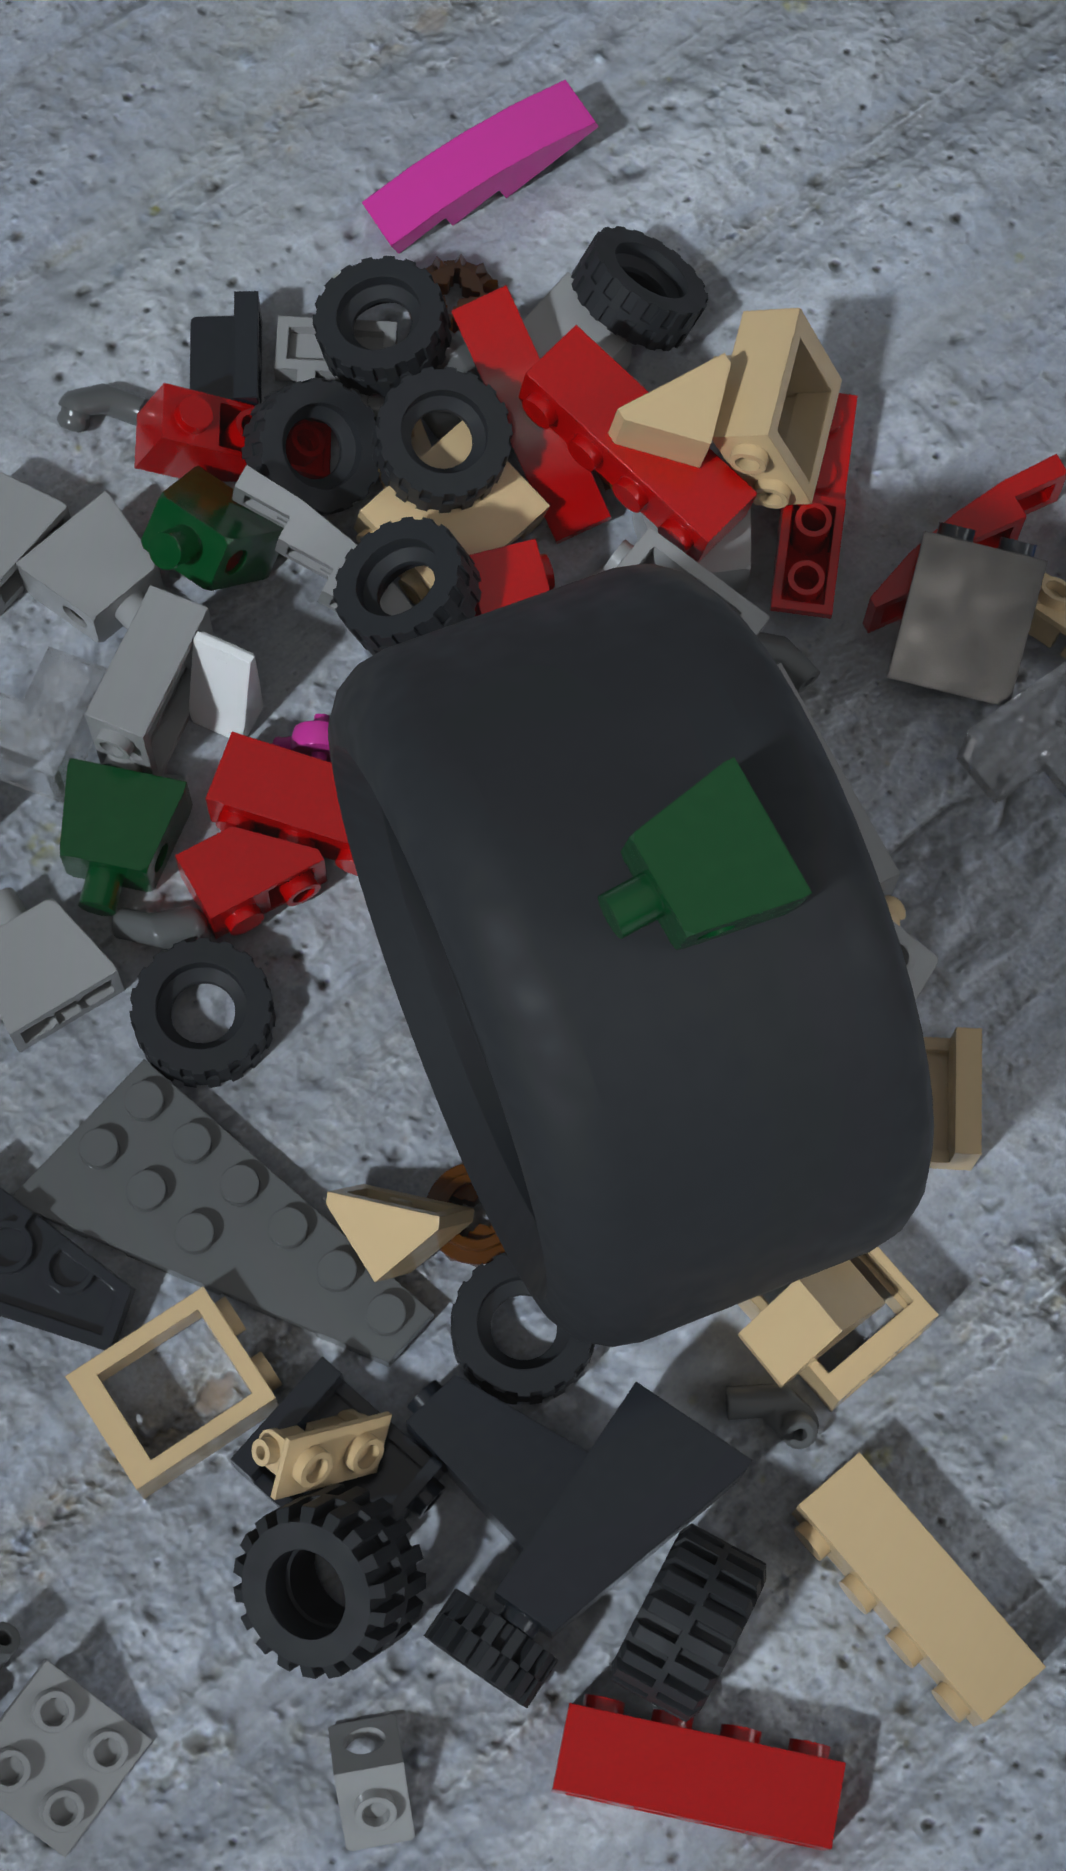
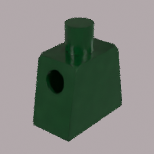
M196 466L162 492L142 536L141 545L143 549L149 552L151 560L159 568L164 570L174 569L202 589L214 591L268 578L279 555L275 548L284 528L233 501V488L200 466Z
M735 757L723 762L637 829L627 839L621 854L633 877L598 895V902L607 923L618 938L623 939L658 920L671 945L676 950H681L787 915L796 910L812 894V891Z
M73 758L69 759L61 827L60 858L68 875L85 879L78 906L81 909L100 916H114L123 887L144 892H151L156 888L192 810L193 804L186 781Z

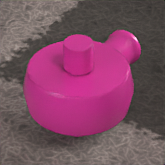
M321 713L315 714L314 721H305L297 724L293 729L292 736L275 737L272 744L331 762L328 742L330 716Z

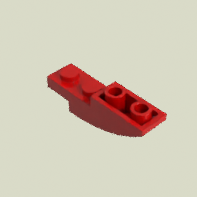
M843 393L838 395L812 504L787 505L780 508L770 611L828 619L832 617L858 395Z

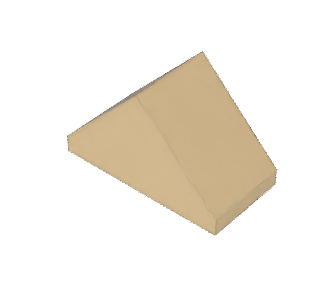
M723 353L618 408L608 432L614 444L700 468L712 443L731 362L726 354Z
M366 1184L327 1191L326 1205L374 1282L411 1273L471 1224L474 1217V1208Z
M848 1260L792 1282L743 1328L738 1336L779 1387L782 1388L883 1307L885 1301L855 1265Z

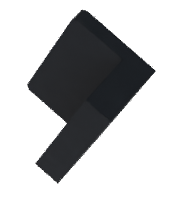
M234 291V316L194 317L191 319V390L254 406L262 403V315L258 291Z

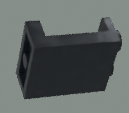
M939 522L937 533L923 531L919 554L886 676L890 679L1009 708L1048 561L1034 557L1037 545L1000 537L998 547L993 548L973 543L976 530Z
M322 1356L230 1460L240 1474L280 1508L311 1491L278 1500L270 1497L276 1475L265 1466L262 1467L256 1464L251 1451L253 1442L259 1439L260 1434L264 1430L270 1428L280 1430L297 1425L305 1431L308 1422L336 1416L339 1412L347 1409H354L367 1416L380 1412L344 1381L343 1374ZM390 1422L384 1444V1453L379 1462L377 1473L336 1484H344L346 1491L355 1486L370 1490L371 1502L383 1497L394 1506L390 1515L396 1521L402 1518L406 1519L411 1512L420 1519L432 1508L446 1489L439 1482L445 1474V1464L435 1455L431 1458Z

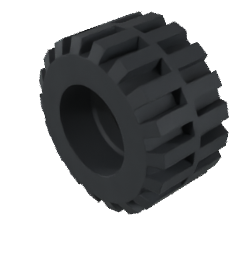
M331 1484L321 1490L319 1488L266 1514L255 1523L256 1529L246 1533L240 1546L245 1553L235 1558L233 1573L242 1578V1583L233 1587L235 1601L244 1603L247 1612L241 1616L242 1622L246 1630L252 1627L255 1629L260 1637L255 1644L265 1655L271 1651L278 1654L277 1665L290 1672L300 1665L302 1677L317 1679L324 1673H326L329 1679L340 1677L350 1670L354 1671L394 1645L395 1642L403 1638L412 1628L410 1621L420 1615L424 1602L416 1594L426 1589V1573L417 1571L416 1566L417 1562L424 1559L420 1544L411 1546L406 1534L412 1531V1528L405 1518L396 1521L390 1515L394 1506L383 1497L371 1502L370 1490L355 1486L346 1491L344 1484ZM315 1553L328 1561L340 1577L345 1593V1607L335 1602L322 1587L315 1568Z
M692 1523L680 1531L611 1664V1681L685 1722L698 1714L722 1673L766 1582V1563Z

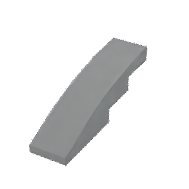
M246 465L234 486L232 500L284 528L278 538L275 551L327 579L317 602L336 612L335 608L338 606L333 599V589L337 586L335 577L338 569L342 568L346 561L344 557L351 548L354 549L357 545L303 500ZM393 582L384 591L380 600L382 610L389 615L400 614L413 607Z

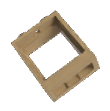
M801 308L743 311L712 441L730 468L758 493L753 501L755 505L779 509L787 505L812 504L842 379Z
M879 1247L850 1261L896 1316L830 1373L817 1359L798 1374L831 1412L923 1334L939 1316ZM762 1295L738 1304L751 1320L769 1305Z
M204 1286L65 1376L143 1499L266 1419L279 1405L272 1392L282 1386L277 1374L261 1351L251 1358L236 1337L246 1330L241 1319L225 1296L214 1303ZM202 1318L251 1394L151 1460L102 1382Z

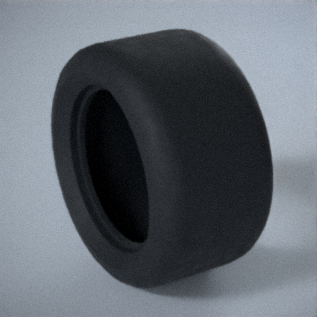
M637 564L612 568L393 645L359 663L337 690L328 724V742L337 797L356 872L399 1003L455 1146L505 1252L529 1293L546 1317L579 1341L608 1347L643 1342L866 1254L900 1232L924 1195L934 1136L933 1096L929 1064L913 988L882 887L837 775L815 730L783 673L763 643L739 614L718 595L691 575L656 564ZM735 757L812 894L796 910L787 915L681 950H676L671 945L658 920L623 939L618 938L601 911L598 895L633 877L621 854L627 839L637 829L723 762Z

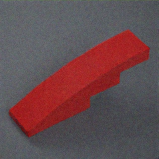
M507 285L452 310L453 317L483 383L486 386L489 384L497 392L496 397L501 403H505L509 412L507 416L508 423L512 424L513 436L510 441L529 484L550 505L544 517L556 543L564 542L611 520V515L591 471L583 468L575 461L567 448V443L550 427L544 429L534 423L526 414L522 401L518 398L525 373L540 358Z
M1055 454L1003 480L954 513L944 523L976 530L973 543L993 548L998 547L1000 537L1018 540L1027 517L1026 515L1058 500L1066 480V468L1059 456ZM921 543L908 553L870 597L862 623L867 633L902 619Z

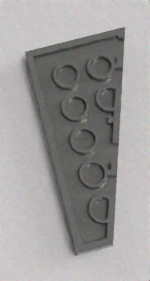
M145 1059L12 1195L41 1218L63 1226L69 1232L86 1239L89 1237L124 1252L126 1256L196 1286H204L206 1290L215 1294L228 1296L251 1306L255 1311L315 1333L321 1339L387 1367H390L434 1319L433 1312L394 1278L374 1282L349 1240L341 1231Z

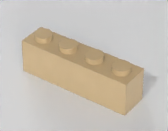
M860 1452L803 1500L793 1511V1517L799 1522V1525L794 1528V1532L800 1542L817 1560L821 1561L826 1556L829 1557L845 1576L839 1582V1585L846 1596L864 1614H868L872 1609L891 1630L885 1635V1639L890 1647L910 1668H914L918 1663L924 1668L937 1684L931 1690L934 1698L956 1722L960 1723L966 1718L973 1727L985 1723L1046 1668Z

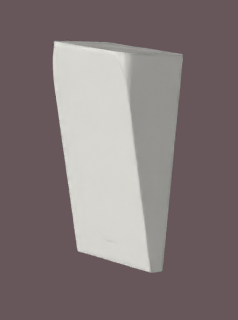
M197 631L193 638L189 696L191 720L227 738L230 737L231 732L248 736L264 707L254 653L204 631Z

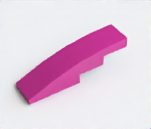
M565 79L507 107L461 133L407 168L365 199L362 204L391 247L400 254L443 219L446 218L454 226L496 192L500 191L505 198H508L599 126Z

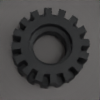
M454 1589L424 1634L425 1638L453 1659L525 1708H528L558 1662V1659L543 1649L538 1643L528 1638L526 1634L458 1589Z

